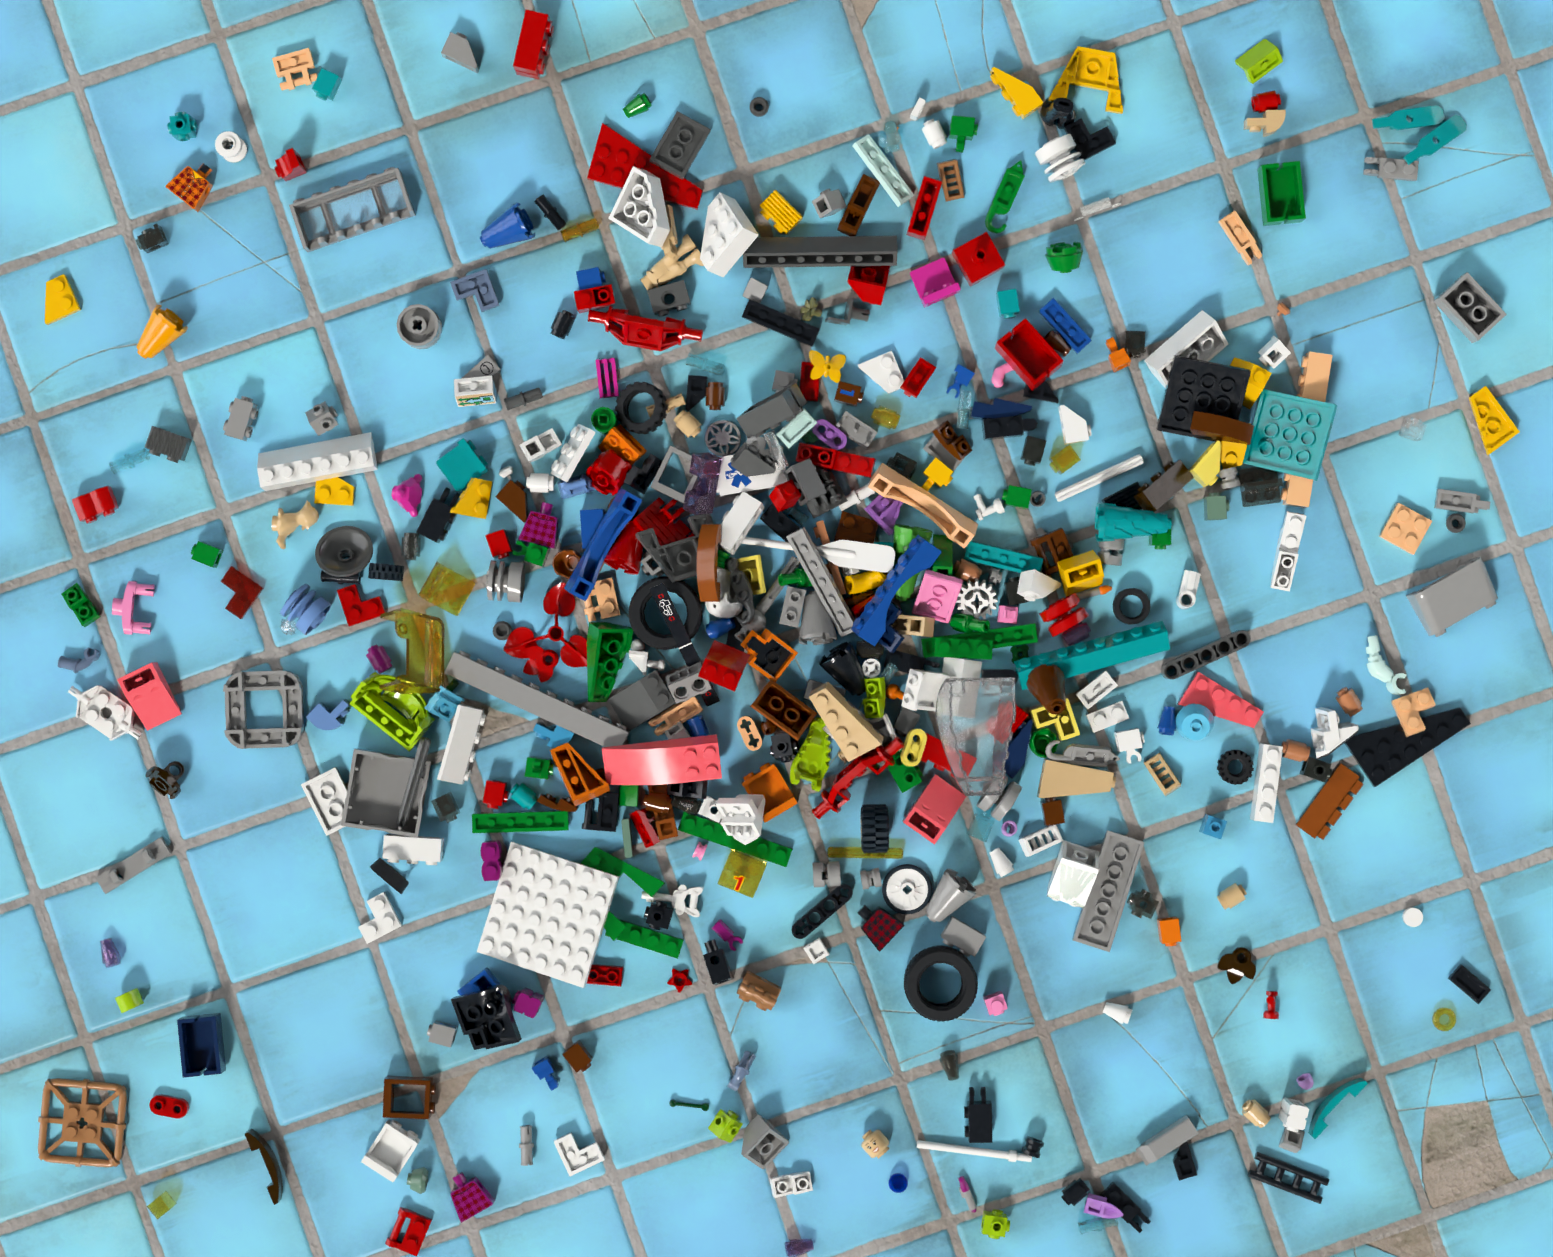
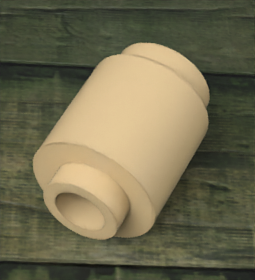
M683 410L674 419L676 426L688 438L691 436L695 438L702 431L700 428L702 424L690 412Z
M1234 883L1221 891L1217 899L1226 910L1246 900L1244 896L1247 893L1241 884L1237 886Z
M1255 1099L1247 1100L1242 1106V1114L1255 1126L1263 1128L1271 1119L1268 1115L1269 1112Z

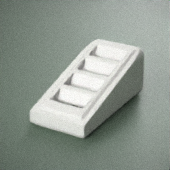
M1057 825L1047 826L1019 839L1026 857L1063 841ZM1049 830H1051L1054 836V841H1052L1048 833ZM1041 834H1044L1047 844H1045ZM1034 837H1037L1040 847L1037 846Z

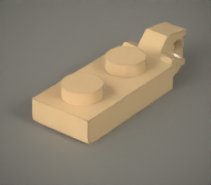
M667 204L665 206L670 231L661 249L664 250L665 255L673 258L677 256V247L675 245L678 243L673 209L671 205Z

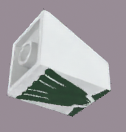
M1063 840L1048 884L1047 897L1055 901L1069 903L1073 907L1084 908L1099 871L1100 852Z

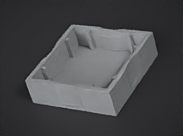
M354 748L341 826L365 830H381L391 834L418 838L431 760L425 761L407 826L402 827L396 824V820L415 758Z

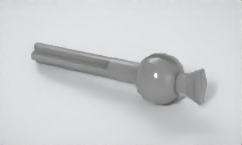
M791 557L780 574L794 573L800 565V561L795 557ZM778 577L756 606L753 621L747 625L741 624V630L735 634L736 639L743 642L751 630L760 633L766 625V617L764 615L784 588V586L779 585ZM747 609L742 613L740 617L743 620H745L748 617Z

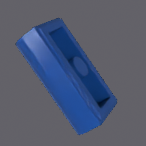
M703 715L687 720L693 737L710 735Z

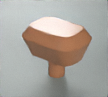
M1280 302L1277 306L1279 310L1277 315L1280 316L1283 313L1286 316L1290 314V309L1283 302Z

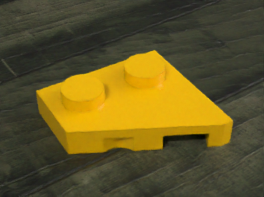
M60 275L46 282L45 324L49 325L81 310L66 275Z
M1219 441L1221 442L1220 459L1223 470L1242 465L1247 444Z
M339 477L316 481L314 503L354 506L355 487Z
M471 478L466 490L459 496L460 500L455 507L451 508L450 513L486 519L492 481Z

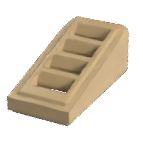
M1160 753L1144 762V765L1165 796L1181 787L1180 782ZM1160 760L1161 764L1152 769L1151 765ZM1163 767L1166 769L1158 775L1155 774V772ZM1167 774L1170 775V777L1162 782L1159 780ZM1173 780L1174 784L1165 789L1164 785Z

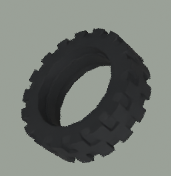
M634 382L633 385H627L626 389L620 392L621 395L616 400L617 406H615V411L618 414L616 417L621 422L620 424L627 430L637 434H649L650 431L654 432L657 430L656 428L663 424L662 421L666 418V410H668V405L665 402L667 400L662 394L663 392L647 382ZM648 393L654 399V412L650 419L644 423H635L629 417V404L637 394Z

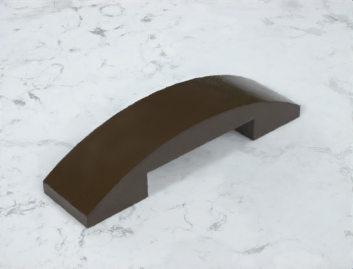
M250 1129L245 1133V1137L251 1151L260 1150L272 1179V1183L267 1186V1190L275 1205L282 1198L283 1183L280 1166L273 1150L265 1139L255 1130Z

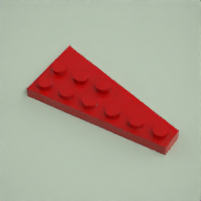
M602 123L587 176L588 180L623 189L634 166L647 170L660 178L664 201L698 210L703 190L684 178L682 180L649 162L650 154Z

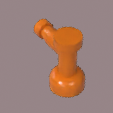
M890 684L886 689V697L892 700L896 698L903 700L904 692L900 691L898 685Z

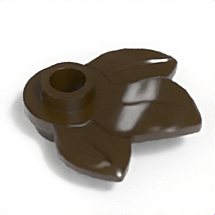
M1244 947L1236 948L1233 953L1223 955L1217 965L1218 969L1227 970V977L1231 984L1237 983L1243 976L1253 979L1256 973V967L1251 961V953ZM1240 953L1244 954V959L1242 960L1238 959Z

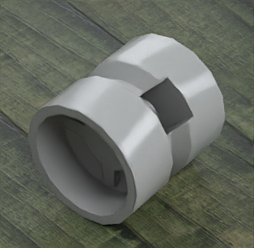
M1125 539L1099 542L1098 547L1101 548V551L1098 552L1101 564L1122 565L1123 555L1120 551L1124 549Z
M839 861L828 862L827 865L823 862L812 863L814 887H825L826 884H829L830 887L841 886ZM827 871L828 878L822 877V872Z

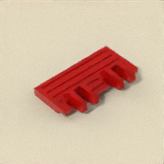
M660 497L657 498L632 521L640 531L653 528L660 546L689 538L686 535L691 531L680 519L675 524L673 523L685 511L683 507L679 508L673 515L667 511L676 504L677 501L675 499H672L660 509L665 502Z

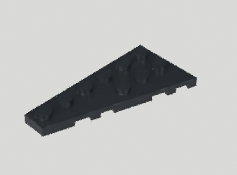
M1455 708L1421 717L1426 728L1425 731L1406 737L1399 723L1351 737L1344 744L1372 786L1376 787L1470 725L1471 723L1462 709Z

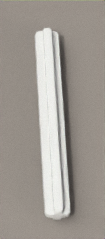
M1138 454L1055 492V497L1058 502L1063 501L1143 464L1144 460Z

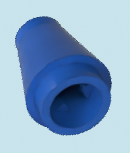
M733 618L709 621V624H706V632L711 639H717L735 628V621Z
M1164 706L1157 727L1159 734L1174 735V731H1176L1174 707Z

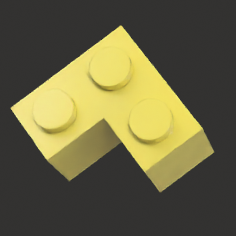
M1066 698L1064 711L1059 714H1050L1043 706L1029 710L1035 728L1038 729L1054 723L1059 740L1061 741L1080 735L1068 698Z

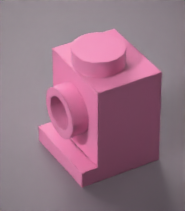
M1001 991L983 997L989 1015H1000L1008 1008Z

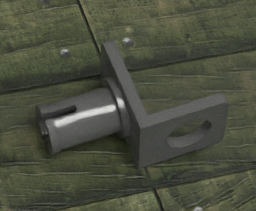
M849 298L846 303L844 320L828 317L825 319V322L845 326L850 324L851 318L867 322L869 319L867 315L870 314V310L853 307V298Z

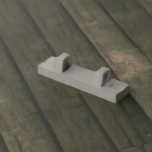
M160 837L95 879L103 892L107 894L172 852L164 839ZM117 870H118L119 873L121 874L122 878H120V877L117 876V874H116V871H117Z

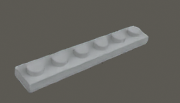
M805 527L786 536L838 633L841 637L852 633L851 628L855 619Z

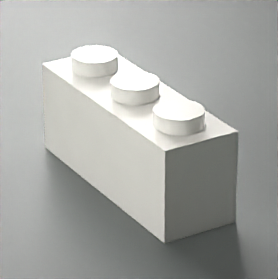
M744 491L741 495L736 496L733 501V507L722 518L721 544H718L719 547L734 555L765 507L762 502Z
M386 834L384 835L382 858L387 859V862L391 863L407 860L408 864H418V861H426V865H437V862L443 861L444 838L418 836L416 838Z

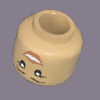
M869 1130L862 1136L864 1141L861 1147L871 1158L877 1157L879 1159L890 1149L888 1147L889 1140L880 1130H875L874 1132Z

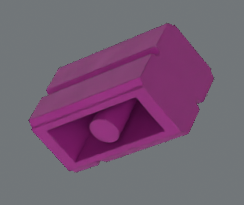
M526 987L522 991L518 990L512 1000L514 1011L521 1014L524 1012L526 1016L534 1018L539 1012L544 995L537 992L533 993V990Z

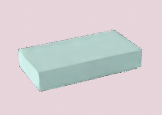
M804 408L776 436L789 449L813 428L817 422Z

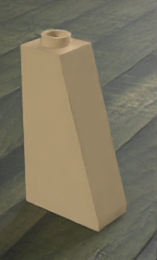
M1044 759L1037 797L1050 798L1110 792L1111 788L1115 787L1116 777L1110 771Z

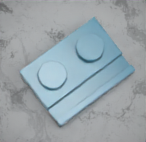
M440 686L441 690L438 693L435 692L429 699L425 709L450 722L456 713L457 706L461 701L464 702L465 699L451 690Z

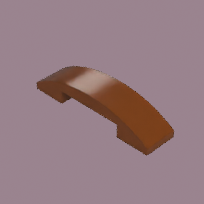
M703 524L700 529L697 547V584L701 602H720V582H717L718 544H721V524Z
M667 784L647 785L649 792L667 795ZM672 803L668 813L654 812L659 840L677 837L678 831Z

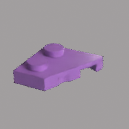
M879 494L864 510L890 536L894 531L893 528L903 502L886 498Z

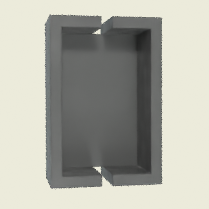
M794 383L750 406L736 419L747 438L754 435L757 438L763 435L769 428L771 430L781 425V422L785 420L788 422L795 418L798 413L803 411L802 407L807 401L798 385Z

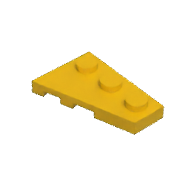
M1486 386L1469 397L1487 455L1494 452L1520 432Z

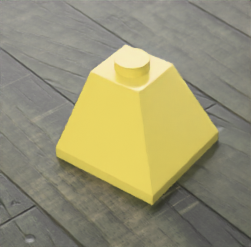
M1219 441L1212 443L1189 469L1194 479L1203 487L1208 486V484L1212 486L1218 479L1216 475L1220 472L1221 442Z

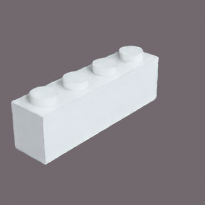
M1259 743L1250 814L1251 820L1273 823L1283 746Z

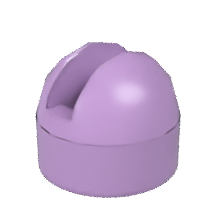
M1010 820L1004 822L1001 826L1003 835L1007 837L1013 836L1017 832L1016 823ZM1008 825L1011 826L1009 833L1006 832Z
M1310 1073L1302 1074L1296 1080L1299 1086L1305 1090L1311 1089L1314 1084Z

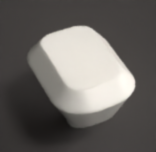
M507 466L499 470V475L502 478L507 477L508 480L511 479L510 474L513 473V467Z

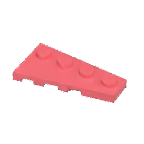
M1200 672L1195 674L1178 702V705L1181 706L1193 703L1203 705L1211 711L1213 716L1251 728L1256 726L1264 711Z

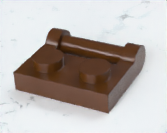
M1058 528L1030 540L1038 557L1044 558L1042 573L1046 576L1059 571L1058 561L1073 557L1063 528ZM1047 542L1055 565H1049L1041 543Z

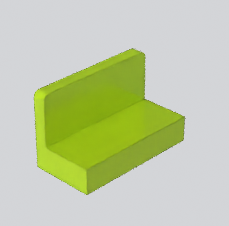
M1263 39L1235 60L1236 65L1244 70L1248 81L1252 84L1283 62L1278 47L1267 39Z

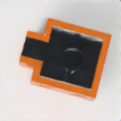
M766 628L761 635L751 630L740 644L748 651L747 654H750L747 663L774 682L778 680L798 654L797 651Z

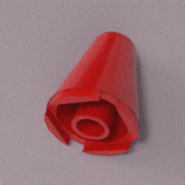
M629 521L622 529L608 551L604 563L616 570L618 568L623 569L624 573L638 575L641 567L643 545L635 536L637 532L641 531L632 521Z

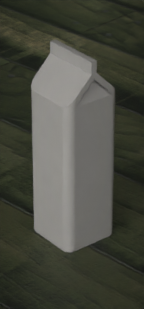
M1185 1115L1143 1142L1136 1151L1147 1166L1199 1133L1188 1116Z

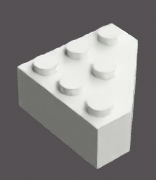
M633 166L608 219L646 243L658 247L663 246L670 231L660 178L647 170Z
M721 192L714 198L707 209L700 260L707 271L724 277L759 234L736 199Z

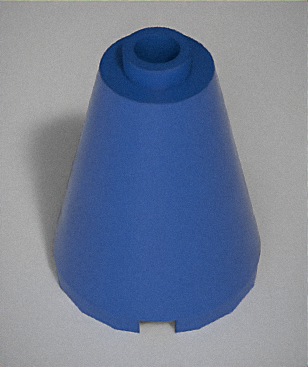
M520 203L513 204L481 231L482 236H480V240L484 247L487 246L491 249L535 237L536 234L531 232V229L534 228L526 210H521L518 207L521 205Z

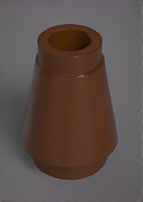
M1050 330L1044 337L1058 354L1065 357L1070 352L1071 347L1057 331Z

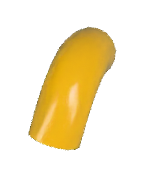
M866 571L860 574L848 575L844 579L845 590L851 595L875 589L884 583L889 572Z

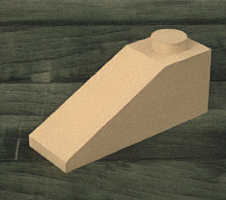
M899 615L892 627L903 635L933 637L935 618Z

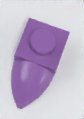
M1088 1193L1084 1213L1108 1219L1123 1216L1121 1210L1107 1202L1106 1197Z

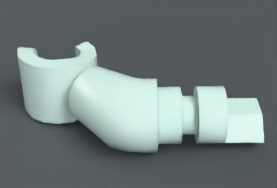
M1378 635L1367 637L1369 647H1365L1366 654H1369L1367 668L1371 676L1386 683L1387 690L1391 694L1400 695L1407 693L1405 689H1399L1396 685L1397 679H1404L1406 674H1393V670L1386 665L1385 660H1382V655H1379L1381 650Z

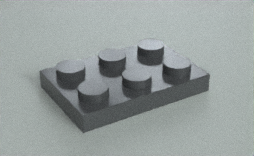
M677 111L649 162L683 180L709 136L711 129Z

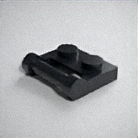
M606 792L595 797L599 798L597 824H592L594 798L586 801L582 829L616 832L619 793Z

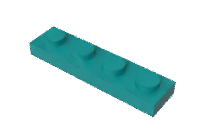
M975 541L969 542L964 557L968 561L1018 573L1033 569L1040 572L1044 559Z

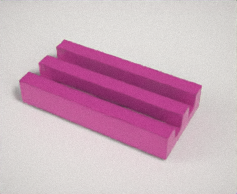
M615 358L596 360L600 398L619 396ZM608 363L612 365L615 393H611ZM600 364H604L607 394L603 393Z

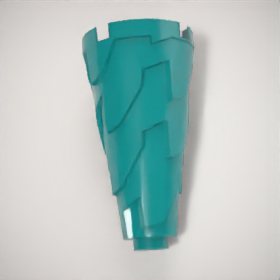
M1097 503L1095 529L1099 530L1098 534H1095L1096 542L1167 533V530L1171 529L1172 520L1168 518L1167 514L1136 510L1109 503Z

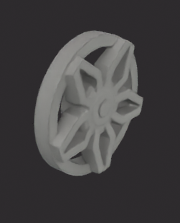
M716 421L706 431V445L715 455H731L740 445V431L730 421ZM718 424H725V425L723 426V428H722V431H721L720 427H718V426H716V425H718ZM730 425L729 431H725V428ZM713 427L719 431L717 434L714 433ZM733 428L736 430L738 437L730 435ZM711 431L712 435L715 436V437L711 438V439L708 441V435H709V432ZM733 437L738 441L731 442L730 440ZM713 440H716V444L709 445ZM728 444H731V445L736 444V446L734 447V449L731 450V451H729V445H728ZM718 445H720V446H719V449H720L721 453L716 452V451L713 450L712 448L717 447ZM722 446H726V453H724Z

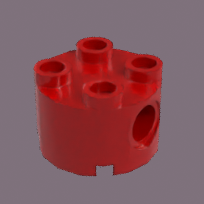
M608 449L606 452H602L587 468L586 476H590L592 479L591 484L597 491L608 495V493L615 495L625 483L626 474L632 466L628 461H624L616 455L615 451Z

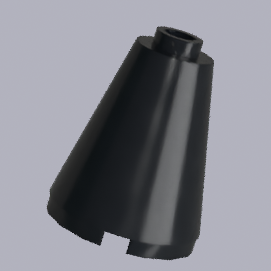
M843 642L831 649L827 658L824 655L819 660V665L851 695L860 696L866 691L864 680L866 678L852 643Z

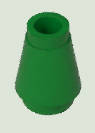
M645 93L638 94L623 108V111L630 118L648 111L652 104Z

